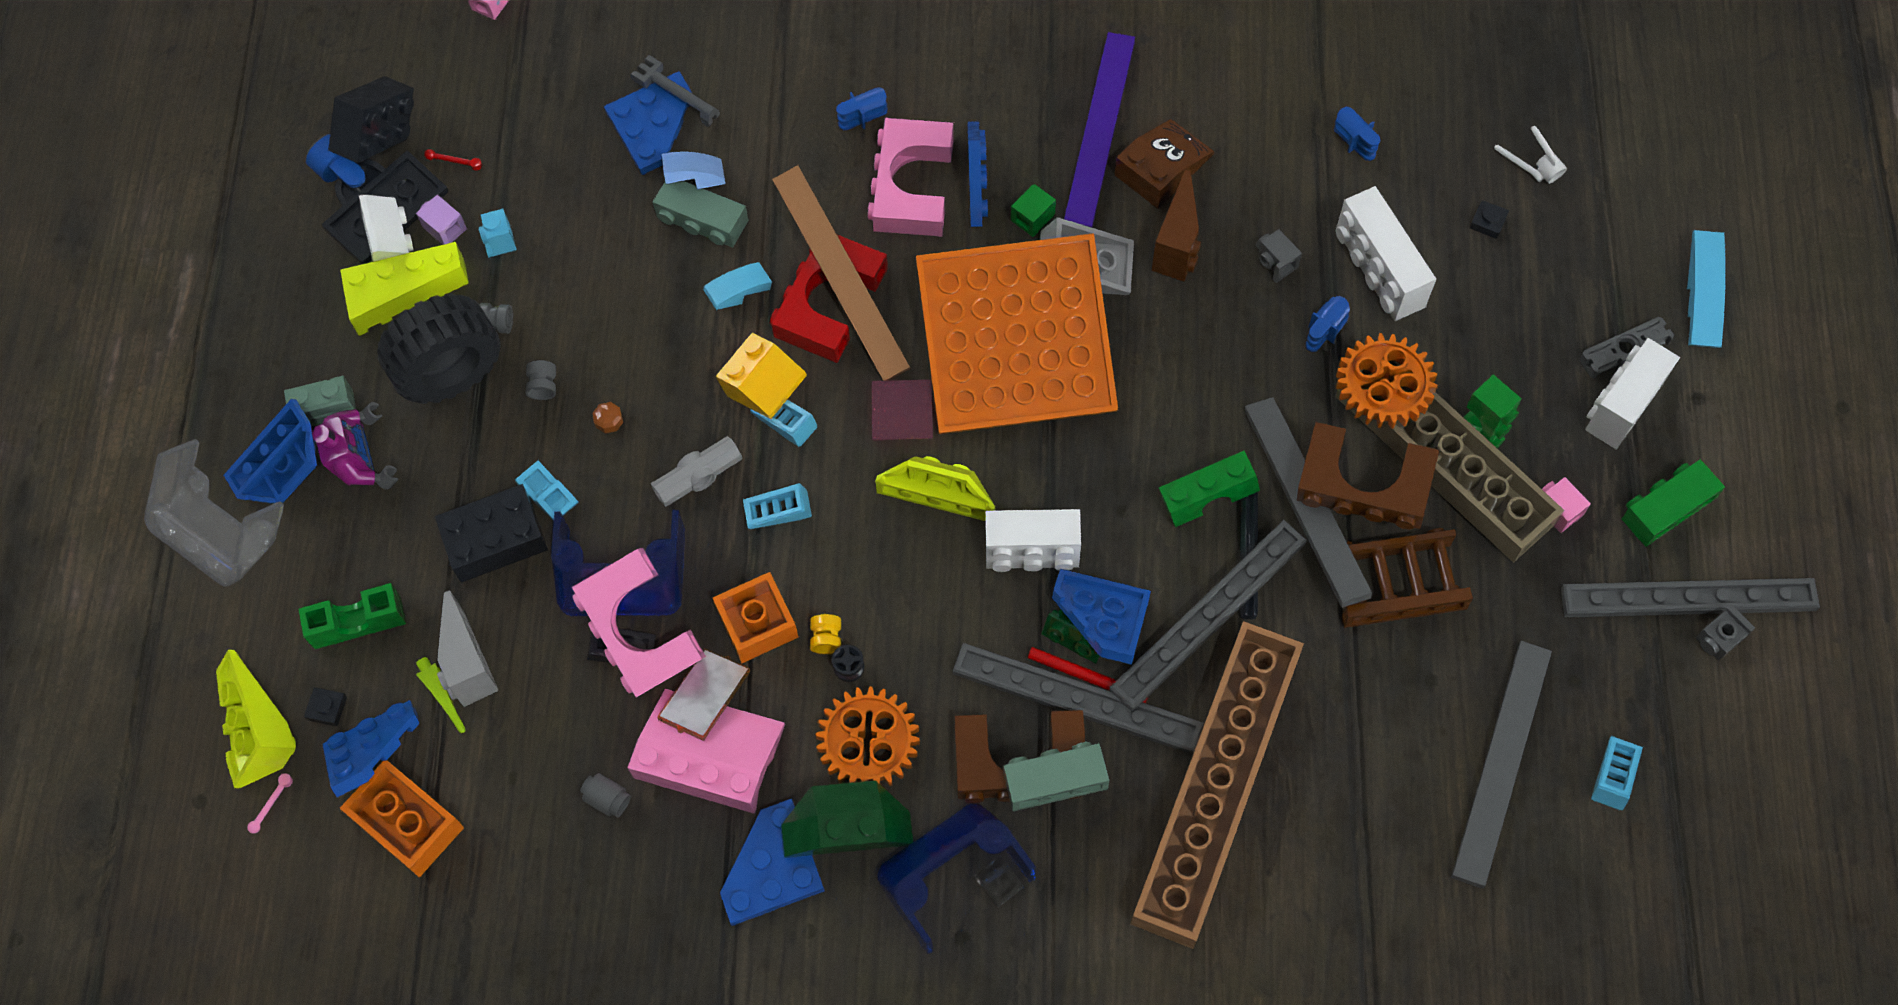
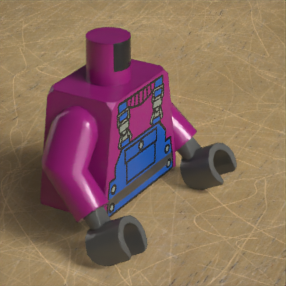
M376 402L369 403L360 412L357 409L335 412L327 416L322 424L314 428L313 439L317 443L323 466L348 486L374 485V482H377L381 488L386 490L393 487L399 480L392 477L397 472V469L393 466H385L380 474L375 473L364 428L360 424V421H362L366 425H372L383 416L374 415L371 412L379 406Z

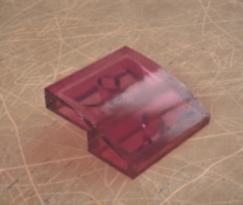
M932 380L872 381L873 441L933 439Z

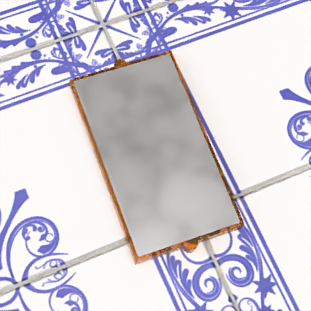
M707 649L703 650L706 657L691 667L657 717L658 721L676 728L678 733L685 732L702 741L706 739L750 673V668L732 661L730 656L723 657Z

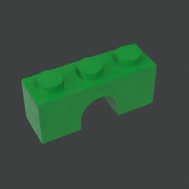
M1493 374L1472 394L1467 404V408L1470 411L1463 418L1498 449L1506 439L1504 436L1512 428L1511 423L1519 414L1516 409L1522 398Z
M1242 451L1159 487V490L1174 526L1178 527L1203 516V508L1217 498L1229 497L1233 503L1260 491L1257 475L1245 451Z
M389 583L360 591L362 600L352 605L337 606L328 600L299 608L303 637L314 649H319L405 625L406 619L400 594Z

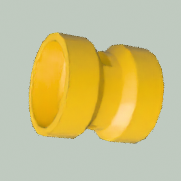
M821 614L810 619V629L813 631V637L810 639V651L818 654H833L841 646V639L838 637V632L841 630V618L836 615Z

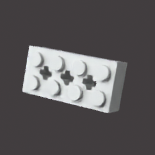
M1376 186L1345 199L1336 227L1337 238L1349 249L1354 265L1360 267L1365 274L1368 287L1376 291L1383 310L1386 313H1390L1393 320L1397 321L1424 309L1436 278Z

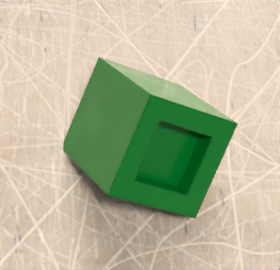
M1033 184L1011 206V221L1034 237L1055 215L1056 199Z

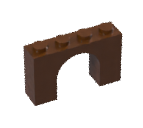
M1315 422L1298 487L1297 501H1301L1304 505L1313 508L1320 506L1328 507L1342 515H1350L1351 513L1361 515L1372 522L1387 521L1395 523L1396 526L1402 529H1420L1439 450L1408 443L1402 471L1397 481L1385 490L1364 492L1349 485L1339 470V460L1346 429Z
M1083 710L1051 711L1052 749L1064 752L1072 750V747L1078 743L1085 742ZM987 714L955 716L958 799H965L966 803H980L984 801V798H997L1001 802H1010L1003 770L995 764L989 753Z

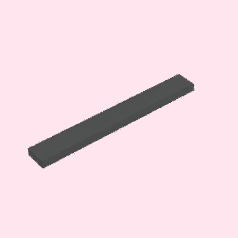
M1274 398L1246 405L1245 414L1341 608L1370 599L1372 591L1330 508L1323 506L1313 508L1304 505L1301 501H1297L1298 487L1305 459Z
M1283 520L1110 687V691L1133 712L1306 544L1307 540Z
M1815 578L1563 584L1561 587L1564 617L1721 614L1731 605L1740 613L1817 611L1820 608Z
M1521 641L1518 645L1451 878L1481 889L1485 887L1551 657L1552 651L1524 641Z
M965 643L961 647L953 669V675L1060 711L1083 710L1084 719L1192 755L1204 725L1203 722L1146 703H1141L1132 712L1110 691Z

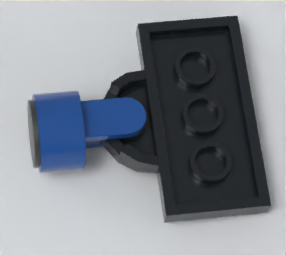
M326 134L312 144L306 155L307 166L325 182L337 180L334 186L336 196L342 207L321 225L361 265L370 262L372 256L361 214L360 195L396 198L397 206H403L407 223L402 224L403 231H405L418 219L416 213L425 202L430 201L436 195L443 198L449 192L447 186L408 150L387 168L369 159L355 163L328 151L330 134Z

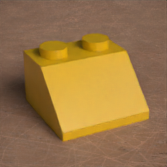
M751 333L716 375V378L727 397L772 419L807 374L774 343Z

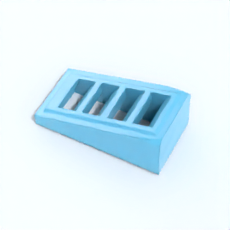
M786 400L772 419L750 409L754 416L798 447L802 446L817 428V423L812 414L789 400ZM785 409L784 412L777 419H775L781 413V411ZM794 416V418L789 422V424L786 425V423Z
M800 483L743 499L749 529L812 517L808 492ZM794 498H796L797 506H798V507H795V508H794V502H793V499H794ZM785 500V505H786V510H785V511H782V507H781V502H780V501ZM768 503L773 504L774 514L770 515ZM756 505L761 506L762 517L760 518L757 517Z
M1613 736L1610 737L1593 790V801L1618 810L1624 809L1630 799L1643 747ZM1617 752L1631 757V761L1613 754ZM1611 764L1627 769L1628 771L1611 766ZM1607 776L1623 781L1624 784L1607 778Z

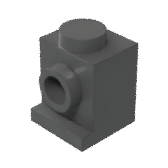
M1280 229L1271 235H1263L1257 241L1256 247L1259 249V260L1266 269H1271L1274 273L1272 279L1275 283L1299 267L1302 253Z
M1731 605L1705 627L1696 639L1700 642L1701 647L1706 653L1714 656L1719 661L1741 643L1755 627Z

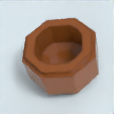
M612 402L599 404L593 411L596 428L605 434L616 432L623 424L621 409Z

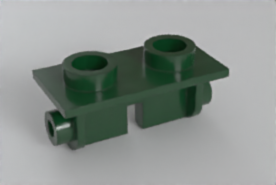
M1055 609L1052 613L1048 614L1042 635L1096 664L1100 657L1099 654L1062 610L1057 611Z

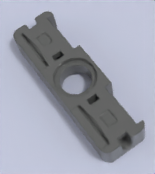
M1657 317L1586 349L1580 357V362L1588 375L1595 379L1598 374L1617 365L1622 367L1629 354L1620 350L1619 343L1628 342L1633 347L1635 345L1642 347L1647 338H1650L1661 346L1665 343L1668 346L1674 334L1670 329L1665 330L1666 322L1663 318Z

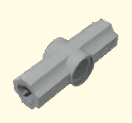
M726 436L701 453L694 451L685 455L678 462L675 469L651 483L652 489L660 502L667 507L692 490L698 492L709 487L715 481L716 475L742 460V455L733 440Z

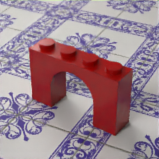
M837 235L865 287L876 292L888 270L887 254ZM809 249L810 255L806 262L802 261L800 263L793 285H788L785 290L780 309L776 308L772 313L770 325H772L775 338L838 363L850 340L849 328L846 324L817 313L808 304L812 291L821 283L828 281L812 250Z

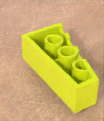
M456 242L340 270L349 320L359 336L369 332L368 328L381 323L384 325L392 321L393 316L405 309H411L415 306V303L421 300L424 302L436 295L442 297L469 284L464 258Z

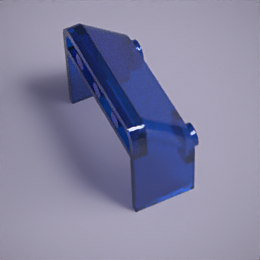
M672 510L671 539H657L651 542L645 551L658 576L625 595L618 606L616 616L669 615L676 612L681 606L685 527L679 510ZM561 511L554 512L551 553L557 604L566 615L588 616L585 610L580 611L572 597L575 594L572 587L613 563H583V550L578 543L569 540L570 529Z
M967 805L887 860L879 868L878 881L880 887L927 954L933 951L932 940L914 916V913L921 909L928 900V889L922 879L975 842L984 852L989 854H998L1006 849L1028 881L1032 882L1035 879L1036 866L1007 826L982 805Z

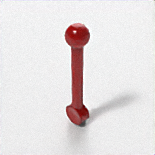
M427 149L424 152L427 160L435 158L469 165L473 170H480L482 168V162L479 158L468 160L435 153L432 149Z

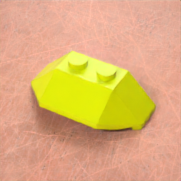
M915 456L877 475L875 480L878 494L986 521V511H995L994 503L975 472L961 464H953L951 466L941 463L933 457L926 456L920 458Z

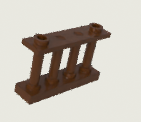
M1435 528L1429 530L1426 534L1359 544L1347 542L1356 561L1373 559L1382 598L1379 601L1367 602V600L1346 606L1342 614L1344 628L1467 610L1473 600L1470 587L1460 588L1455 585L1446 547H1450L1456 537L1455 529L1445 531L1444 528ZM1434 550L1443 589L1440 592L1429 593L1428 590H1425L1416 556L1417 551ZM1403 554L1412 589L1410 596L1398 598V595H1394L1385 556Z

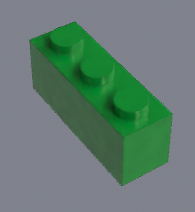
M1701 459L1691 466L1688 463L1683 464L1673 473L1674 477L1669 481H1666L1664 478L1649 489L1650 494L1644 498L1640 494L1626 504L1628 510L1621 519L1645 547L1713 502L1724 490L1725 486Z

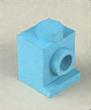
M504 209L481 214L483 226L479 227V232L483 244H485L488 257L517 250L511 226Z

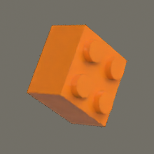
M770 572L713 597L716 610L741 663L799 638L796 624Z

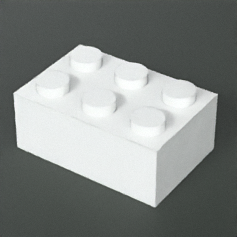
M1647 338L1642 347L1635 345L1627 356L1625 363L1622 367L1618 368L1607 388L1603 389L1594 402L1593 407L1586 416L1590 419V422L1585 430L1617 450L1659 391L1680 357L1650 338Z
M1080 509L986 511V569H993L997 572H1006L1011 570V568H1024L1026 571L1055 568L1059 571L1060 569L1069 571L1073 567H1079L1081 551Z

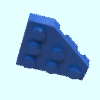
M680 71L667 76V78L692 93ZM652 83L647 88L637 90L605 105L604 109L641 175L663 165L662 154L670 153L675 139L677 140L683 125L686 109L690 105L656 83Z
M979 121L968 122L971 227L982 226V217H988V201L982 200L981 190L987 189L986 164H981V160H986L985 130H979Z
M1060 569L1052 599L1100 657L1132 665L1151 591Z
M411 700L405 703L394 704L385 713L375 718H366L357 727L345 733H336L327 742L323 743L330 787L336 797L367 783L375 774L372 768L380 759L381 761H387L401 745L399 738L406 730L412 732L420 724L416 709Z
M792 798L760 811L720 892L732 926L825 891L812 855L784 858L781 824L795 808Z

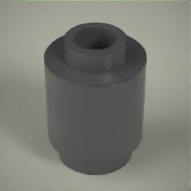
M600 773L594 777L589 776L584 781L580 790L583 794V802L607 816L614 815L617 818L625 811L631 799V795L626 792V788Z

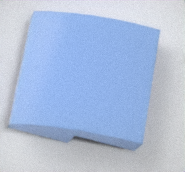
M670 152L662 154L666 184L695 179L697 189L726 184L720 158L696 152Z

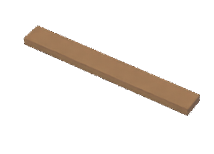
M797 165L772 179L884 383L911 369L799 166Z

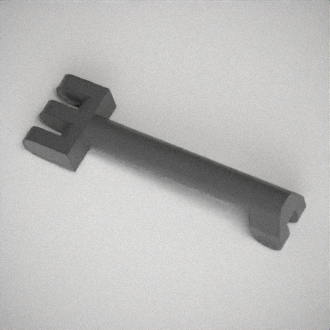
M650 55L644 59L647 65L641 63L637 67L639 72L633 71L630 74V77L644 88H647L654 82L700 111V120L707 127L713 123L712 118L716 119L720 115L718 109L661 74L664 70L663 64Z

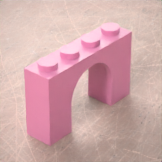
M885 118L884 129H879L878 146H881V153L875 154L874 170L878 171L877 178H872L871 195H875L874 203L869 202L868 220H873L874 231L942 237L945 218V197L909 194L899 189L892 179L900 167L912 161L951 163L954 141L953 123Z
M643 548L636 549L572 587L575 592L572 597L580 611L585 610L591 619L588 623L590 630L597 639L602 638L607 647L604 650L607 659L612 666L617 665L623 674L620 680L629 694L633 692L635 697L640 696L706 657L691 630L655 649L637 648L629 644L620 634L616 623V613L621 600L630 591L658 576Z

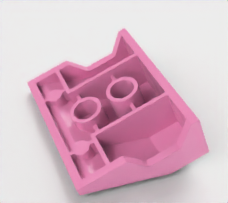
M665 689L638 738L628 765L633 778L755 814L759 789L767 766L774 758L785 723L723 705L702 736L660 717L676 693L675 691Z

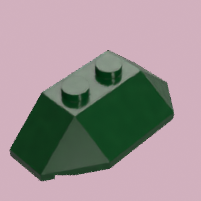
M876 780L812 786L781 824L784 858L910 846L914 844L910 812Z

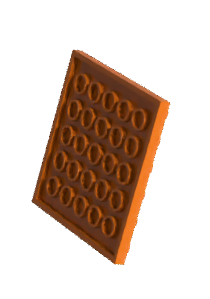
M1094 233L916 256L939 434L1118 411Z

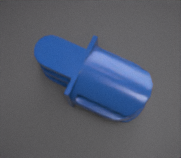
M877 87L855 97L850 92V99L838 104L836 108L839 128L849 130L861 125L864 130L866 122L887 114L885 90Z
M1341 108L1336 118L1334 131L1349 145L1348 153L1355 150L1367 161L1375 158L1380 143L1379 135L1373 130L1375 122L1372 121L1370 124H1367L1352 108Z
M1340 296L1332 297L1317 313L1313 312L1309 324V334L1305 343L1308 351H1318L1326 340L1334 343L1336 335L1349 318L1350 307L1345 298Z

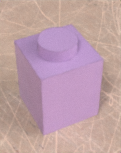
M438 195L425 202L416 213L422 227L442 245L452 243L467 230L461 214Z

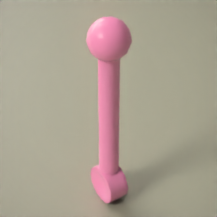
M285 773L279 776V785L256 819L248 824L247 829L250 833L254 834L260 831V823L283 789L292 784L293 779L289 774Z

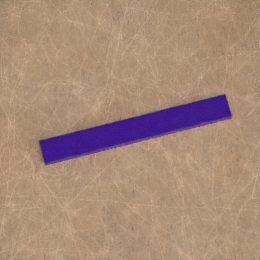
M1111 32L1107 34L1064 217L1065 220L1091 228L1095 219L1133 53L1134 36Z

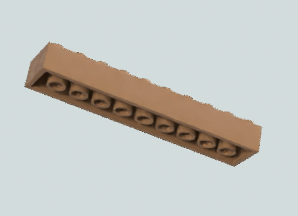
M1243 621L1142 890L1131 925L1189 948H1194L1304 643Z

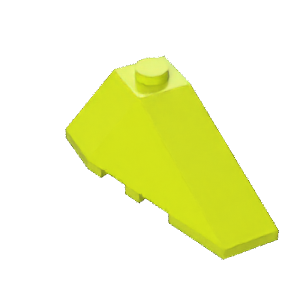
M228 650L219 664L216 674L220 706L226 707L227 710L226 723L222 725L223 735L230 736L231 751L226 752V762L234 788H242L283 769L290 756L295 752L296 741L291 735L288 723L235 650Z

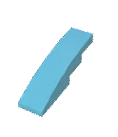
M1693 230L1687 289H1690L1688 317H1691L1688 345L1720 348L1722 347L1725 306L1724 233Z

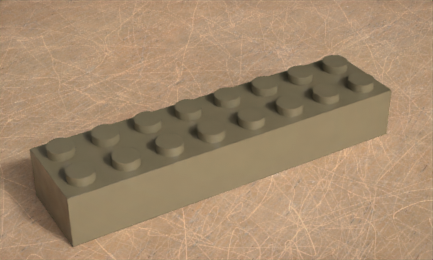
M1389 361L1394 366H1400L1396 361ZM1360 370L1365 375H1372L1368 370ZM1401 387L1405 392H1413L1409 387ZM1338 389L1335 397L1346 406L1349 399L1340 400L1339 395L1342 390ZM1436 392L1433 394L1435 397L1432 404H1428L1427 412L1425 414L1420 413L1416 422L1409 418L1405 427L1397 420L1394 429L1390 428L1388 421H1384L1382 427L1378 428L1377 420L1372 419L1367 425L1365 424V415L1358 417L1403 460L1408 443L1438 449L1439 454L1431 486L1513 563L1554 527L1565 511ZM1372 396L1376 401H1385L1380 396ZM1352 408L1349 410L1355 415L1357 409Z

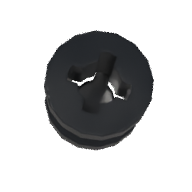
M843 645L835 650L832 655V664L838 679L844 682L858 680L864 673L865 668L862 652L853 645Z

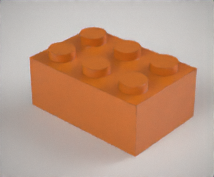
M388 760L383 761L374 770L375 774L371 779L361 785L340 809L420 878L464 827L453 815Z

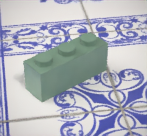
M665 181L653 201L656 216L663 223L668 225L673 223L683 227L688 233L705 236L717 245L725 244L733 248L749 221L745 205L703 188L697 189V186L685 181L666 184Z
M1082 742L1074 745L1072 750L1064 752L1052 749L1041 753L1038 758L1029 760L1027 757H1017L1010 760L1009 764L1004 765L1003 768L1012 811L1107 790L1110 781L1100 743L1091 745L1090 742Z

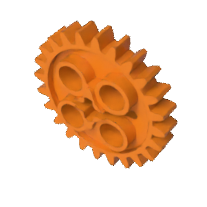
M1379 333L1375 342L1368 335L1365 345L1357 340L1354 350L1348 348L1345 357H1341L1339 363L1341 368H1338L1336 377L1339 378L1336 383V389L1342 390L1339 399H1349L1345 409L1356 408L1354 418L1365 415V424L1367 425L1372 419L1377 420L1378 428L1382 427L1384 421H1388L1391 429H1394L1397 420L1404 427L1407 425L1409 418L1416 422L1420 413L1425 414L1427 412L1428 404H1432L1435 397L1433 394L1438 387L1437 384L1433 383L1437 378V373L1430 372L1434 362H1424L1428 353H1416L1417 343L1411 347L1406 346V337L1400 343L1396 342L1395 334H1392L1388 341L1384 339L1382 333ZM1389 361H1396L1400 366H1394ZM1360 370H1368L1372 375H1365ZM1401 387H1409L1413 392H1405ZM1372 396H1380L1385 401H1376Z
M870 686L867 695H863L858 687L856 688V697L853 698L847 692H844L845 702L841 703L834 698L833 705L835 710L825 708L824 713L828 720L818 721L819 727L825 730L816 733V739L824 741L816 746L817 752L826 753L820 758L822 765L832 763L828 768V774L832 775L839 772L838 783L840 784L846 778H849V783L876 780L880 784V781L885 780L889 786H892L891 776L894 774L902 779L903 772L901 767L912 768V763L907 757L913 758L918 755L917 750L911 747L920 744V738L911 736L919 732L918 725L910 724L915 719V714H904L908 708L907 703L905 702L897 706L898 696L894 694L889 700L886 699L885 689H882L877 696L874 695L873 687ZM870 711L873 713L870 761L868 766H864L865 746L863 739L866 736V714ZM855 716L860 718L862 722L856 728H848L844 724L846 719ZM882 718H888L894 723L888 730H882L876 724ZM849 747H854L860 753L855 759L849 760L842 756L843 751ZM880 749H887L892 755L886 761H878L874 754Z

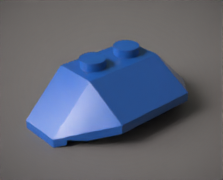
M291 399L223 475L237 499L283 504L316 468V441L313 439L311 423L296 399Z

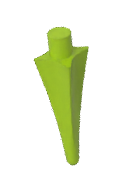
M427 657L421 658L416 662L421 671L416 674L417 677L443 707L458 732L464 733L465 727L453 705L448 691L444 690L437 676V673L441 671L440 668L437 667L436 663L431 665Z

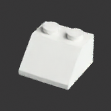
M360 195L361 214L373 262L414 251L410 234L404 235L402 224L407 223L403 206H397L396 198Z

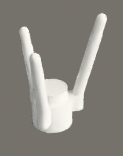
M1532 126L1531 130L1546 153L1536 163L1539 167L1538 170L1501 146L1495 145L1494 149L1532 174L1538 182L1545 179L1550 184L1560 178L1567 170V167L1553 153L1536 126Z

